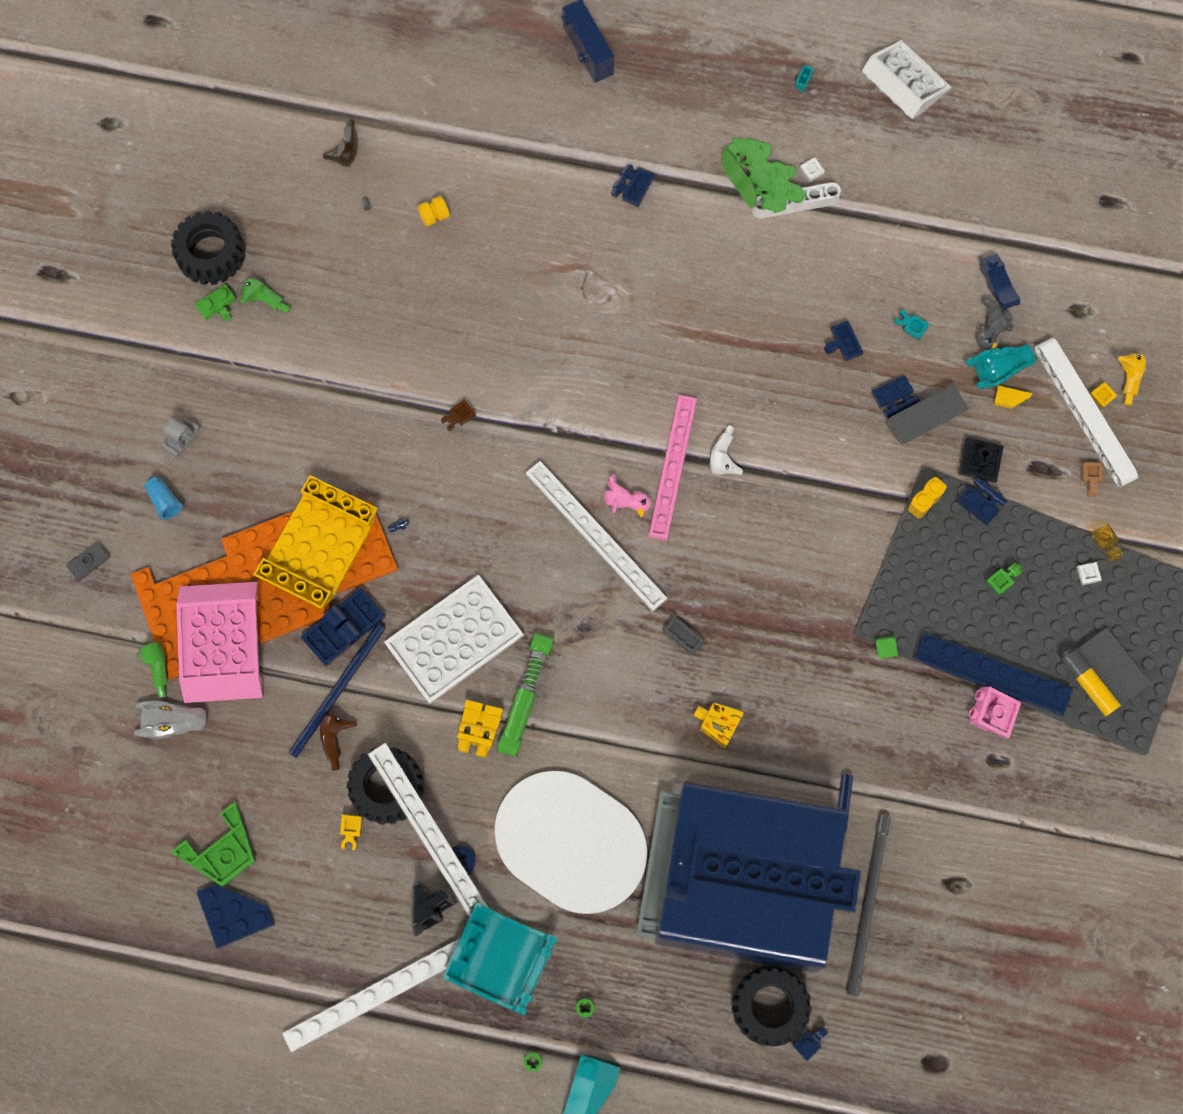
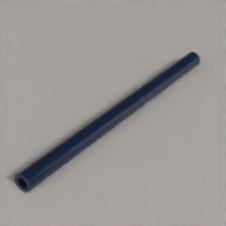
M379 624L376 625L289 751L290 755L295 758L299 756L321 724L323 717L330 711L385 631L384 627Z

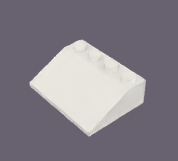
M902 40L873 54L862 70L869 80L873 81L882 92L892 99L893 103L897 104L912 119L922 114L951 89V86Z

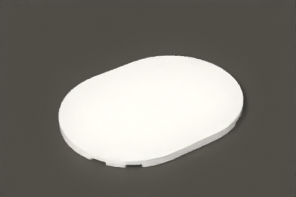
M547 771L532 775L513 787L500 805L495 822V841L503 863L516 878L556 906L573 913H601L624 902L640 883L647 860L646 840L640 824L625 806L582 777L562 771Z

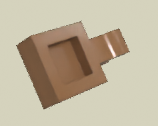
M1083 462L1082 483H1088L1087 496L1096 497L1098 483L1103 482V463Z

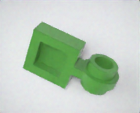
M1014 563L1007 569L1009 573H1006L1001 568L987 579L986 582L1000 596L1015 583L1010 577L1017 578L1023 572L1022 566Z

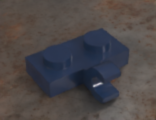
M849 321L831 327L830 330L835 341L826 343L824 350L827 355L840 349L845 362L863 355L864 352Z

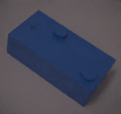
M578 0L562 7L563 15L561 19L563 28L578 52L577 56L580 63H584L594 83L614 75V55L583 0Z

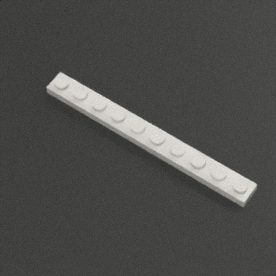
M541 461L526 472V476L652 612L667 600V597Z
M386 743L368 753L369 758L469 918L476 902L488 907Z
M460 939L282 1033L290 1051L294 1052L447 969Z

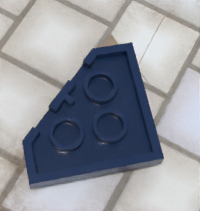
M216 884L196 892L216 949L275 926L268 906Z

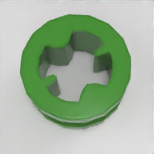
M589 999L578 1001L576 1005L578 1015L584 1018L591 1016L594 1012L592 1001ZM589 1003L591 1011L582 1014L579 1010L582 1009L579 1007L580 1004Z
M529 1053L524 1058V1066L530 1072L538 1071L542 1066V1059L537 1053ZM535 1056V1060H539V1064L535 1065L536 1068H531V1065H527V1060H530L529 1057Z

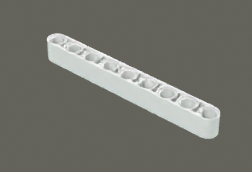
M1050 338L1036 345L1035 351L1116 485L1122 487L1138 479L1135 467L1056 339Z

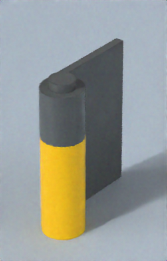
M1105 628L1078 649L1073 651L1070 648L1062 654L1064 658L1061 661L1105 717L1151 684L1108 628Z

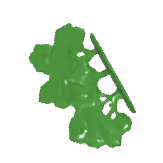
M733 138L732 144L727 145L722 153V165L726 175L750 208L756 206L757 194L763 198L762 208L772 210L773 213L786 210L787 200L792 202L803 201V198L806 197V192L800 185L789 182V179L796 174V167L785 166L777 161L772 163L767 161L768 156L771 154L770 143L752 138L745 140ZM745 155L747 158L741 163L742 160L740 158ZM740 166L748 168L751 172L750 176H747ZM752 182L758 185L756 189L753 186Z

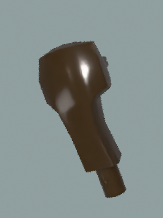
M352 119L347 120V127L344 128V142L323 154L324 159L332 160L343 167H349L357 153V132L354 129V120Z

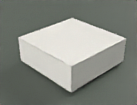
M815 157L799 167L808 182L820 177L825 172Z
M1097 562L1076 567L1081 586L1097 583L1102 580Z

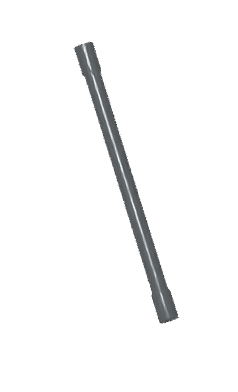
M879 815L876 842L853 968L847 989L848 995L859 997L861 976L885 843L891 817Z

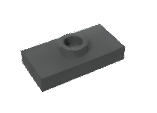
M97 542L66 566L74 577L80 581L110 557Z
M676 616L663 630L664 634L691 656L705 642L703 638Z

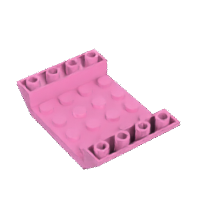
M258 582L180 587L177 599L179 682L184 703L263 698L262 678H260L256 604V601H259Z

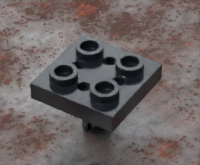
M966 438L959 475L975 479L979 477L981 480L996 483L1004 446Z

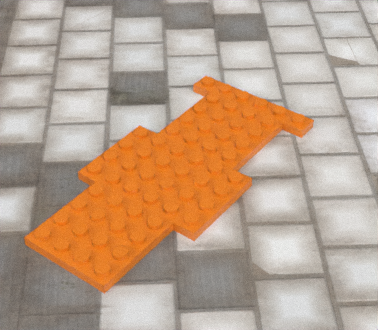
M293 511L222 538L221 541L227 554L226 557L157 584H155L149 567L130 574L154 642H160L164 648L166 655L165 669L168 680L179 677L177 599L180 587L258 582L259 601H256L258 640L260 644L312 625L323 619V615L330 609L329 604L320 609L253 575L262 558L267 560L291 518ZM377 515L375 516L371 532L336 595L398 571Z

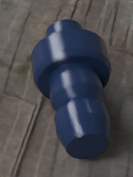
M401 518L395 524L390 525L388 529L390 533L399 529L404 530L410 522L408 519L403 520Z

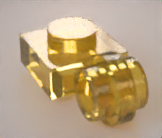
M1109 524L1091 533L1100 550L1108 548L1106 555L1110 561L1121 559L1123 552L1119 546L1115 547L1114 545L1119 539Z

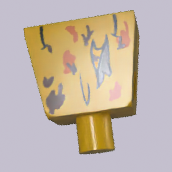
M713 703L709 711L698 706L694 717L704 721L700 730L725 749L743 716V712L717 703Z

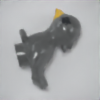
M985 300L983 304L989 310L988 328L985 329L982 326V329H979L977 343L981 349L988 350L997 348L998 335L1005 329L1008 332L1012 331L1014 325L1012 324L1013 316L1008 309L1001 310L996 306L995 300Z

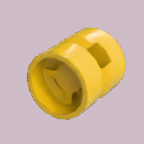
M441 195L433 198L431 203L424 202L417 205L419 214L426 227L436 224L437 219L442 221L450 217L447 205Z

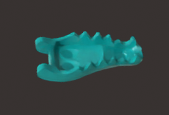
M1029 344L1017 348L989 349L974 358L966 360V364L968 367L974 366L980 379V382L976 384L977 388L988 389L1004 383L1024 368L1032 366L1037 362V357Z

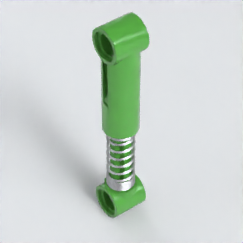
M536 632L534 634L530 647L532 653L531 659H529V668L526 669L527 673L524 674V683L517 689L497 752L513 757L518 755L522 736L536 696L534 687H536L535 684L538 682L537 678L540 677L538 674L541 672L540 668L543 667L542 662L545 661L546 656L550 655L554 643L553 637Z

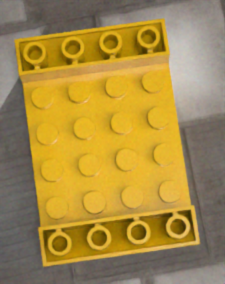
M309 475L301 490L303 496L267 560L262 558L253 575L323 609L335 597L371 532L378 508Z

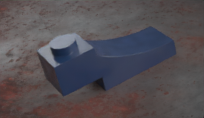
M994 254L981 258L980 271L987 280L988 289L1001 308L1004 310L1020 305V298L1011 284L1005 264L999 255Z

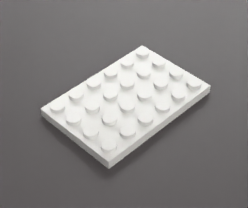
M477 575L384 643L427 702L431 704L523 638L524 634L482 578Z

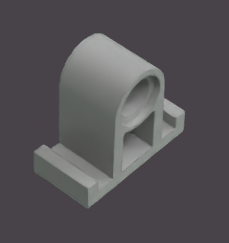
M185 416L182 418V422L172 417L163 428L167 441L161 445L162 448L178 458L198 433L200 427Z

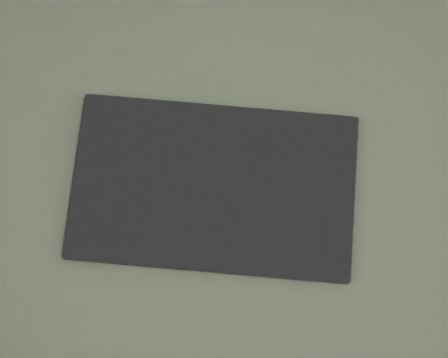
M922 467L854 632L855 636L875 645L876 638L895 636L899 655L914 660L922 636L926 633L1073 688L1063 716L1024 701H1018L1021 702L1022 706L1141 755L1148 754L1183 657V570L1009 500L1004 506L998 502L994 505L1000 511L986 526L957 502L970 486L974 490H977V487L930 468ZM937 477L947 485L946 490L940 500L931 506L927 514L917 519L908 511V507L914 496L923 491L927 482ZM984 491L981 494L989 502L992 499V497H990ZM1097 562L1102 580L1097 583L1081 586L1076 567ZM1014 563L1020 564L1023 572L1015 579L1010 577L1015 583L998 596L986 582L987 579L1001 568L1006 573H1009L1007 569ZM1105 628H1108L1151 684L1105 717L1061 660L1064 658L1062 654L1070 648L1073 651L1078 649ZM938 670L940 672L948 674L952 677L960 679L979 688L984 687L976 683L970 682L968 680L962 679L960 677L954 676L952 674L946 673L944 671Z

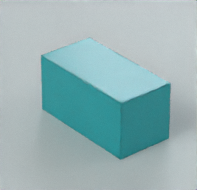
M803 65L796 80L795 89L805 92L813 75L814 68Z

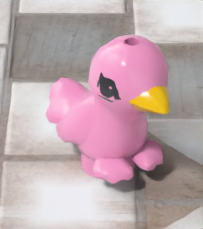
M613 473L609 477L608 486L610 490L604 492L606 506L612 505L613 514L616 513L617 508L629 507L635 510L640 517H643L645 512L651 508L650 497L635 490L631 495L626 489L618 485L616 474Z

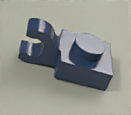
M821 1026L812 1036L806 1032L792 1046L805 1061H808L822 1048L818 1042L828 1032Z

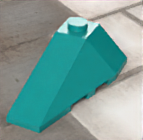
M581 1055L564 1114H597L615 1088L620 1067Z

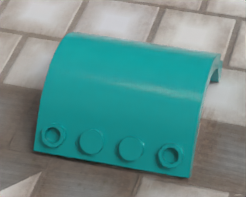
M476 902L443 979L525 1016L528 1011L526 1010L527 1005L533 999L532 994L548 958L552 956V948L559 939L518 923Z

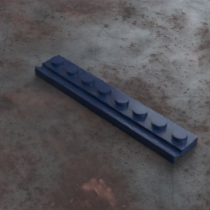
M926 633L922 636L914 661L978 685L992 687L1010 697L1061 716L1065 714L1073 688Z

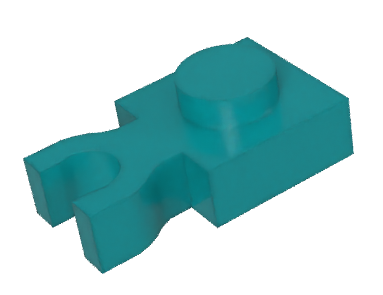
M901 310L899 315L904 319L899 320L896 317L893 323L898 326H904L903 332L919 341L930 324L916 315H913L911 318L907 312Z

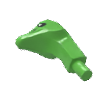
M248 278L241 289L242 304L260 300L267 303L274 310L280 309L286 314L290 312L291 307L282 303L283 298L266 287L262 282Z
M160 642L149 643L140 648L137 658H140L144 664L149 665L152 672L153 686L157 687L158 697H165L164 685L168 684L165 669V651Z

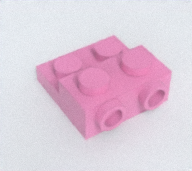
M981 687L975 694V700H977L975 707H972L969 711L968 716L971 718L969 723L984 731H990L1002 738L1009 739L1021 702L992 687Z

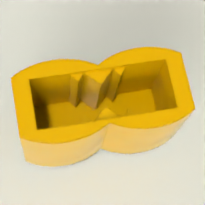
M937 477L930 479L923 491L914 496L908 511L917 519L922 518L927 514L931 506L940 500L947 485Z

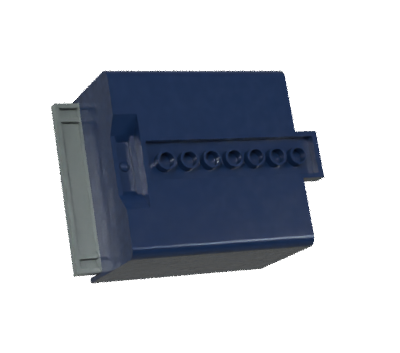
M685 781L680 795L660 792L636 936L656 939L655 945L811 973L825 969L834 910L855 913L861 870L840 867L848 810Z

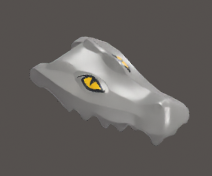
M146 701L137 703L135 706V710L141 711L140 729L134 730V737L165 739L171 738L173 735L187 733V731H202L206 725L207 715L202 708H189L166 701Z

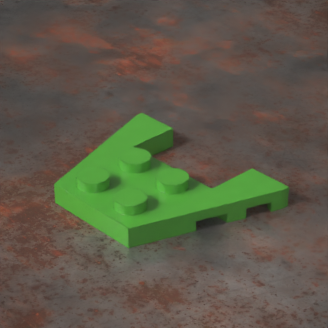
M232 803L220 813L231 828V831L198 856L187 840L171 851L174 855L222 887L255 863L236 803Z

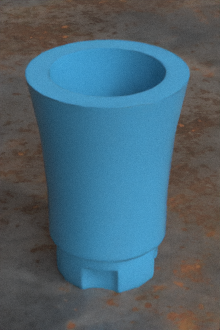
M153 477L144 485L160 520L170 519L182 510L183 504L173 495L160 477Z

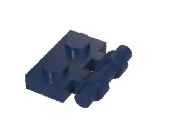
M627 164L626 168L622 169L620 173V179L618 182H615L611 195L617 198L619 193H624L622 200L639 208L655 175L641 168H638L636 173L632 172L634 167ZM627 180H631L629 186L624 185Z
M905 375L873 390L871 393L880 409L888 407L889 410L884 412L886 418L894 416L920 402L918 396L912 399L909 397V395L913 394L914 390ZM902 399L903 403L897 406L894 404V402Z
M977 477L973 483L979 488L974 490L970 486L957 502L987 526L1000 511L994 505L998 502L1004 506L1008 500L1003 497L1000 491L996 492L989 486L990 483L986 480L983 481ZM983 491L992 497L990 502L981 495Z

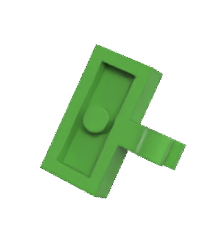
M224 284L195 303V306L205 320L219 313L226 322L231 319L226 307L235 302L236 298L227 285Z

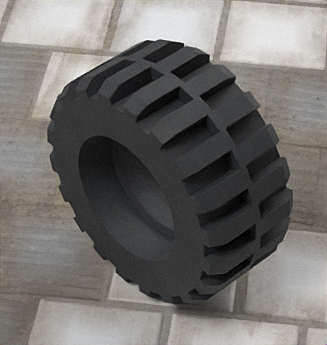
M205 211L204 214L200 212L194 213L195 216H188L185 218L186 221L184 223L180 222L177 226L179 230H175L172 235L174 238L171 240L173 257L179 269L191 281L197 283L199 280L201 285H207L208 282L211 285H217L218 281L223 283L227 281V277H233L236 274V269L240 270L242 267L241 261H244V252L246 251L243 238L237 225L229 217L222 216L219 212L212 214L211 211ZM217 237L225 241L222 251L211 259H198L192 255L196 244L204 238Z
M396 747L389 748L421 799L425 790L424 777L418 764L407 752L400 751ZM364 752L361 754V758L358 761H354L352 764L353 769L352 771L349 770L348 797L354 808L367 820L385 825V823L390 825L396 824V821L407 819L396 800L388 804H381L370 797L367 784L369 778L377 769L369 758L368 753L365 754Z
M777 966L761 967L747 974L737 985L732 998V1013L735 1024L740 1029L739 1031L749 1038L750 1041L762 1046H781L797 1039L809 1023V1015L812 1010L810 994L807 993V987L804 982L802 983L795 973L792 974L789 970L778 968ZM765 987L779 988L789 998L790 1013L787 1019L780 1025L766 1026L760 1023L753 1013L752 1002L754 996Z

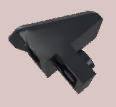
M419 880L414 882L412 885L413 935L418 936L424 930H428L442 922L443 919L440 913L457 904L454 896L442 890L430 896L423 883Z

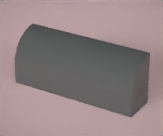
M952 384L890 417L886 424L895 439L904 445L964 413L969 408L955 385Z

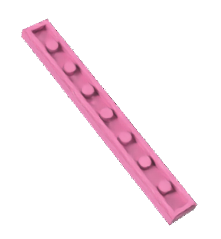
M683 395L678 396L648 536L650 538L664 541L668 539L697 398Z

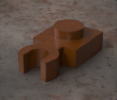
M464 399L449 410L451 416H444L441 419V423L451 422L447 427L449 432L455 428L456 423L463 426L474 418L476 413Z

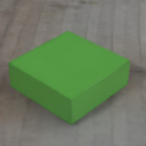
M895 636L876 638L879 659L899 655Z

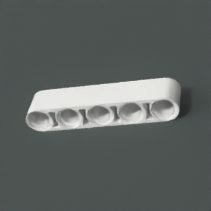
M837 183L804 187L802 189L806 192V197L803 198V201L792 202L787 200L786 210L778 213H773L772 210L759 209L757 206L762 204L763 198L758 196L757 204L752 208V214L756 218L762 219L832 206L838 202L841 188ZM829 192H832V193H834L835 195H834V196H831V195H829L828 193H829Z

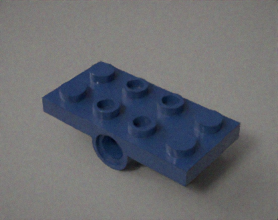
M360 587L340 605L331 607L323 615V619L303 634L301 639L327 667L386 617Z

